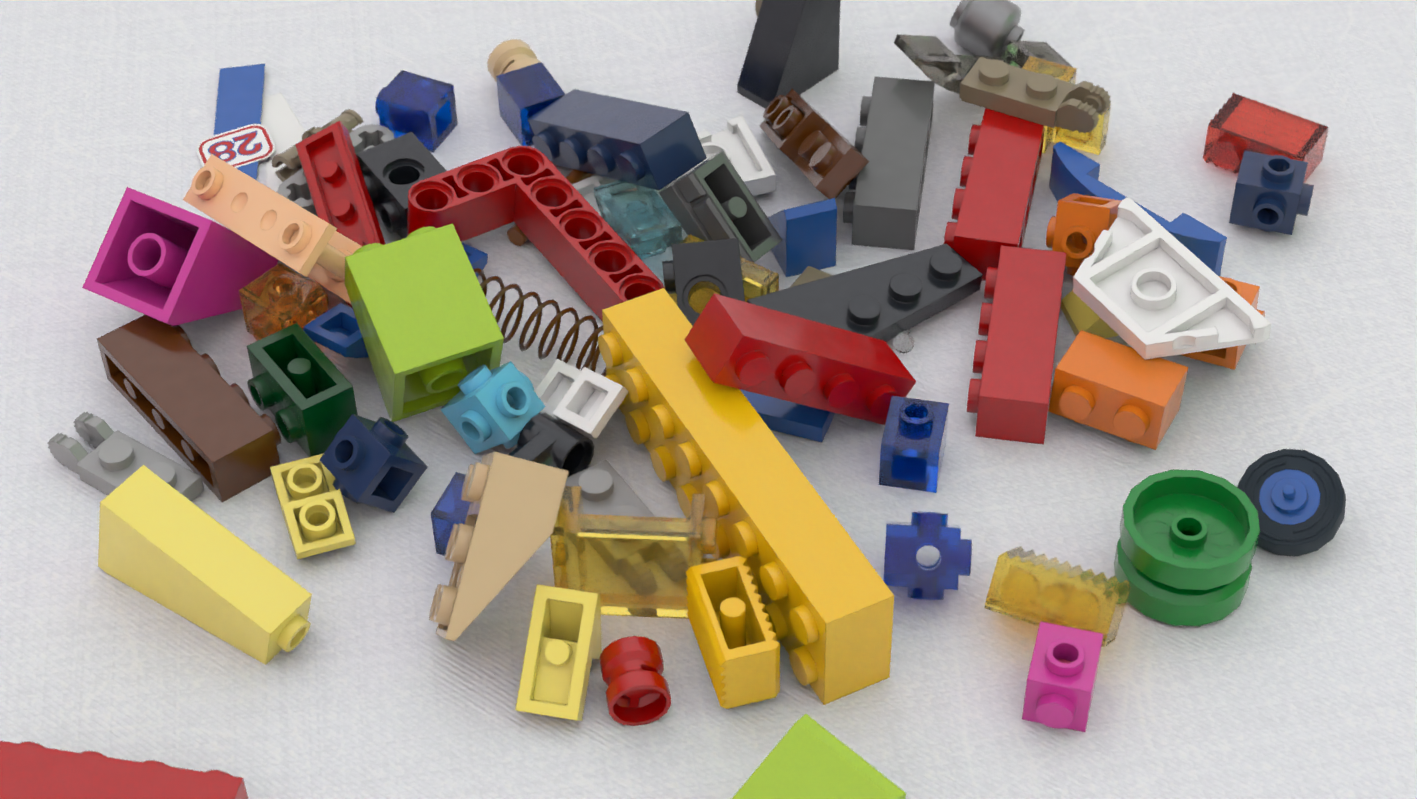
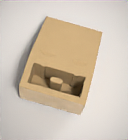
M499 452L482 456L481 463L476 462L475 465H469L461 493V500L470 502L465 524L453 525L445 553V560L454 562L449 585H437L429 614V620L438 623L436 635L455 641L550 537L554 530L569 471Z

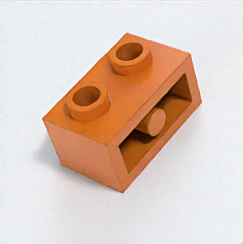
M1080 330L1055 369L1048 412L1156 450L1179 411L1188 367L1163 358L1145 360L1132 347Z

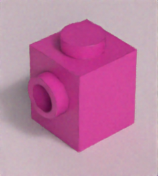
M1040 621L1027 677L1022 720L1042 723L1051 728H1067L1086 732L1103 640L1102 633Z

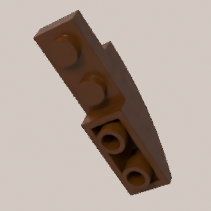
M791 89L786 96L783 94L777 96L763 113L765 120L759 125L776 147L796 164L814 187L828 199H836L869 162L794 89Z

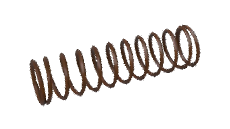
M480 268L473 269L475 273L482 277L480 286L485 297L489 282L496 281L500 284L501 290L489 305L491 310H493L500 299L499 308L495 316L497 324L504 309L505 292L509 289H515L519 293V299L511 307L502 324L503 344L510 341L517 331L523 313L524 300L528 297H534L537 300L538 307L532 312L523 327L519 339V349L523 352L532 345L540 327L542 308L547 305H553L556 309V316L550 321L538 346L539 359H544L552 351L559 333L561 316L570 312L575 317V324L563 339L557 359L562 360L566 345L573 335L570 348L563 359L565 363L569 361L578 340L580 325L589 320L593 323L594 332L584 344L578 356L576 368L582 371L584 367L588 368L591 363L590 370L595 372L600 355L599 345L597 346L598 334L603 330V325L598 328L596 319L592 315L582 317L579 320L577 311L573 307L560 311L558 302L554 299L542 303L539 294L535 291L523 295L519 285L510 284L504 287L500 277L492 276L486 279L484 271ZM518 308V313L514 325L508 336L505 338V333L509 321L514 312L516 311V309ZM536 317L533 332L524 346L527 331ZM555 325L551 341L547 349L543 353V348L550 331L552 330L553 326ZM591 343H592V346H591L589 355H588V357H587V359H586V362H585V364L583 365V367L581 368V364H582L583 358H584V356H585V354H586V352H587V349L589 348V346H590ZM606 367L601 374L602 376H606Z

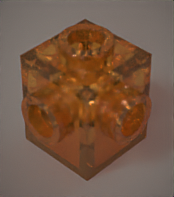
M281 263L239 290L246 330L257 341L295 323L303 329L305 325L328 311L329 300L323 288L317 282L303 278Z

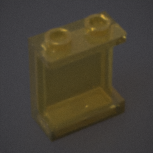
M565 486L554 530L550 535L555 587L600 594L601 615L689 619L687 615L689 611L687 608L688 600L686 598L688 595L686 588L688 586L685 572L691 566L718 561V558H707V554H716L717 517H706L705 494L693 493L691 514L687 518L584 514L582 486Z

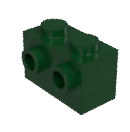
M295 323L247 345L253 378L249 379L247 384L249 392L258 408L262 411L269 409L275 416L276 424L284 439L288 443L296 441L304 452L311 457L325 453L337 432L345 425L351 415H358L354 389L351 383L305 331Z

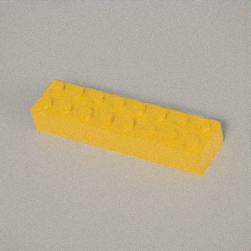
M662 288L603 309L604 334L598 337V345L602 358L606 363V376L604 377L624 386L629 391L618 408L625 417L631 438L637 445L644 444L650 453L653 468L662 482L669 480L676 490L678 503L685 517L688 520L696 519L703 530L704 539L711 555L715 559H727L736 556L747 559V567L751 568L754 585L758 586V594L762 596L765 613L769 614V622L773 624L776 641H780L789 654L790 665L797 680L803 686L809 684L823 705L889 678L894 610L893 593L742 391L711 381L684 340L693 326L667 291Z

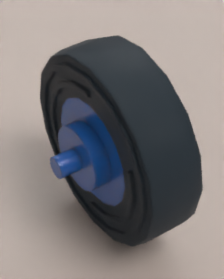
M1281 449L1264 454L1248 466L1237 485V488L1246 493L1258 511L1260 534L1257 546L1275 555L1297 557L1319 550L1334 538L1344 520L1346 494L1338 473L1323 458L1306 450Z

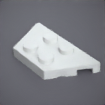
M1130 197L1121 201L1118 206L1117 218L1108 231L1103 229L1094 243V253L1084 259L1073 276V292L1145 360L1262 343L1270 338L1271 323Z

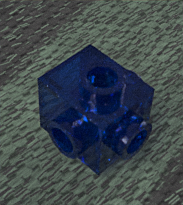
M912 511L911 522L886 521L883 581L887 586L908 587V598L944 600V589L958 590V576H970L972 539H960L961 527L948 524V513ZM924 546L937 548L939 551L938 559L930 565L920 563L916 559V554L920 548Z

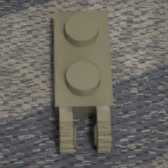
M980 57L960 83L959 98H961V101L1051 128L1056 126L1073 132L1077 130L1079 133L1083 132L1084 134L1086 132L1090 133L1095 129L1100 119L1098 115L1106 112L1111 103V96L1108 95V91H1105L1104 87L1101 88L1099 85L1094 86L1091 82L1082 81L1075 85L1056 79L1049 74L1035 73L1008 65L1001 60H991Z

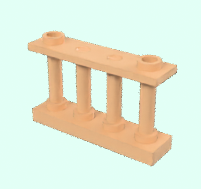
M211 154L204 167L195 174L191 187L183 200L298 273L309 277L351 304L345 287V257L353 255L362 246L337 232V228Z

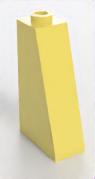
M141 466L100 502L98 567L110 576L265 665L282 649L286 652L292 651L306 636L311 625L308 621L312 594L146 466Z

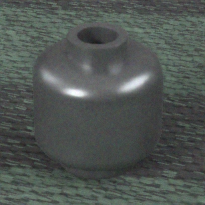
M961 0L950 21V26L955 29L954 40L959 46L979 57L991 60L997 58L1003 51L1011 55L1025 32V29L1018 26L1021 19V10L1009 0Z

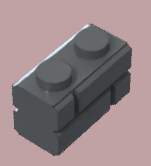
M723 150L696 165L659 192L691 242L738 238L742 269L755 263L782 241V238Z

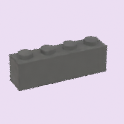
M875 77L872 96H862L860 126L866 127H857L855 148L869 162L850 182L849 190H855V192L845 193L843 223L852 224V245L904 250L915 249L933 119L935 81Z

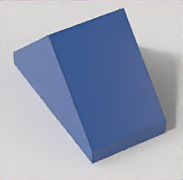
M835 198L785 209L768 217L782 238V241L773 247L771 251L785 277L802 274L808 266L818 270L836 266L837 205Z

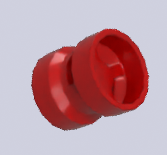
M630 636L618 639L604 648L599 657L602 679L608 686L606 700L609 715L613 720L623 725L638 726L649 724L665 715L671 706V695L668 682L662 676L664 662L661 648L656 641L647 637Z

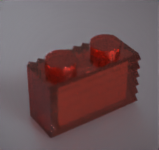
M1233 93L1231 98H1228L1227 103H1224L1222 109H1219L1218 114H1215L1213 120L1211 119L1209 122L1203 159L1206 163L1213 162L1216 167L1219 166L1225 170L1232 169L1234 174H1236L1240 170L1244 151L1267 155H1282L1290 159L1308 162L1305 183L1322 161L1329 127Z

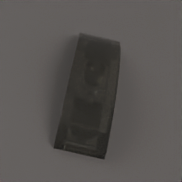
M897 34L894 44L930 80L946 90L960 94V83L980 57L1001 60L1008 65L1035 73L1049 74L1059 80L1070 76L1074 68L1047 42L1010 40L1003 57L955 55L936 36Z

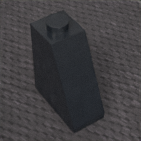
M763 0L738 80L737 93L766 109L777 96L781 94L786 96L791 89H794L801 95L839 69L840 0Z

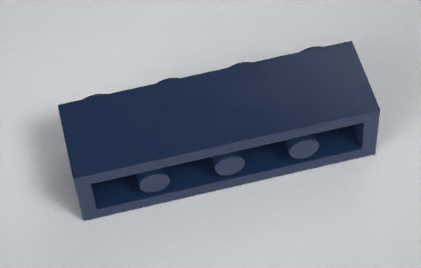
M573 89L528 118L535 135L533 136L534 147L542 152L552 164L655 190H661L707 159L690 114L686 111Z

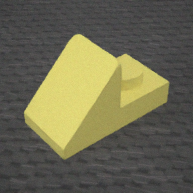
M536 584L515 711L582 721L592 659L600 660L599 657L602 653L600 594Z

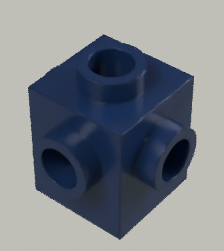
M1244 151L1235 185L1229 223L1257 228L1266 232L1292 235L1297 214L1308 216L1314 185L1304 183L1308 162L1290 159L1282 155H1267Z
M352 414L345 425L337 432L333 442L320 458L321 463L335 477L332 483L336 490L340 489L343 496L356 503L367 504L395 513L428 467L405 443L408 435L397 424L384 417H379L375 422Z

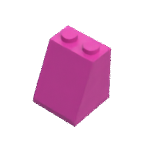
M127 187L82 288L166 324L176 326L259 305L279 260L232 230L210 219Z

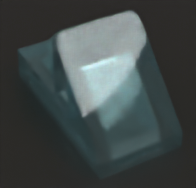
M623 181L594 187V197L601 217L640 259L662 254L665 252L666 247H670L672 244L683 243L680 222L654 189Z

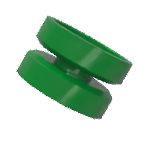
M1172 469L1148 476L1131 489L1122 508L1120 538L1117 542L1114 559L1116 585L1125 600L1145 616L1170 625L1202 626L1223 620L1240 606L1248 588L1252 570L1251 561L1256 552L1260 534L1258 511L1245 492L1225 478L1200 470Z

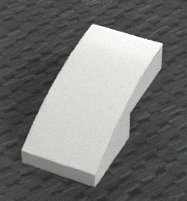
M557 359L534 392L546 406L539 413H547L587 438L597 439L629 391L624 386L586 367L581 371Z

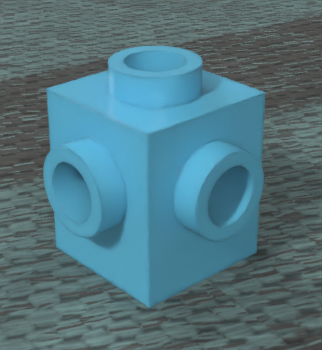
M510 361L492 370H489L485 364L473 370L458 383L461 391L440 410L474 454H477L500 444H503L506 449L517 445L524 426L546 406L534 392L533 384L529 378L518 371Z

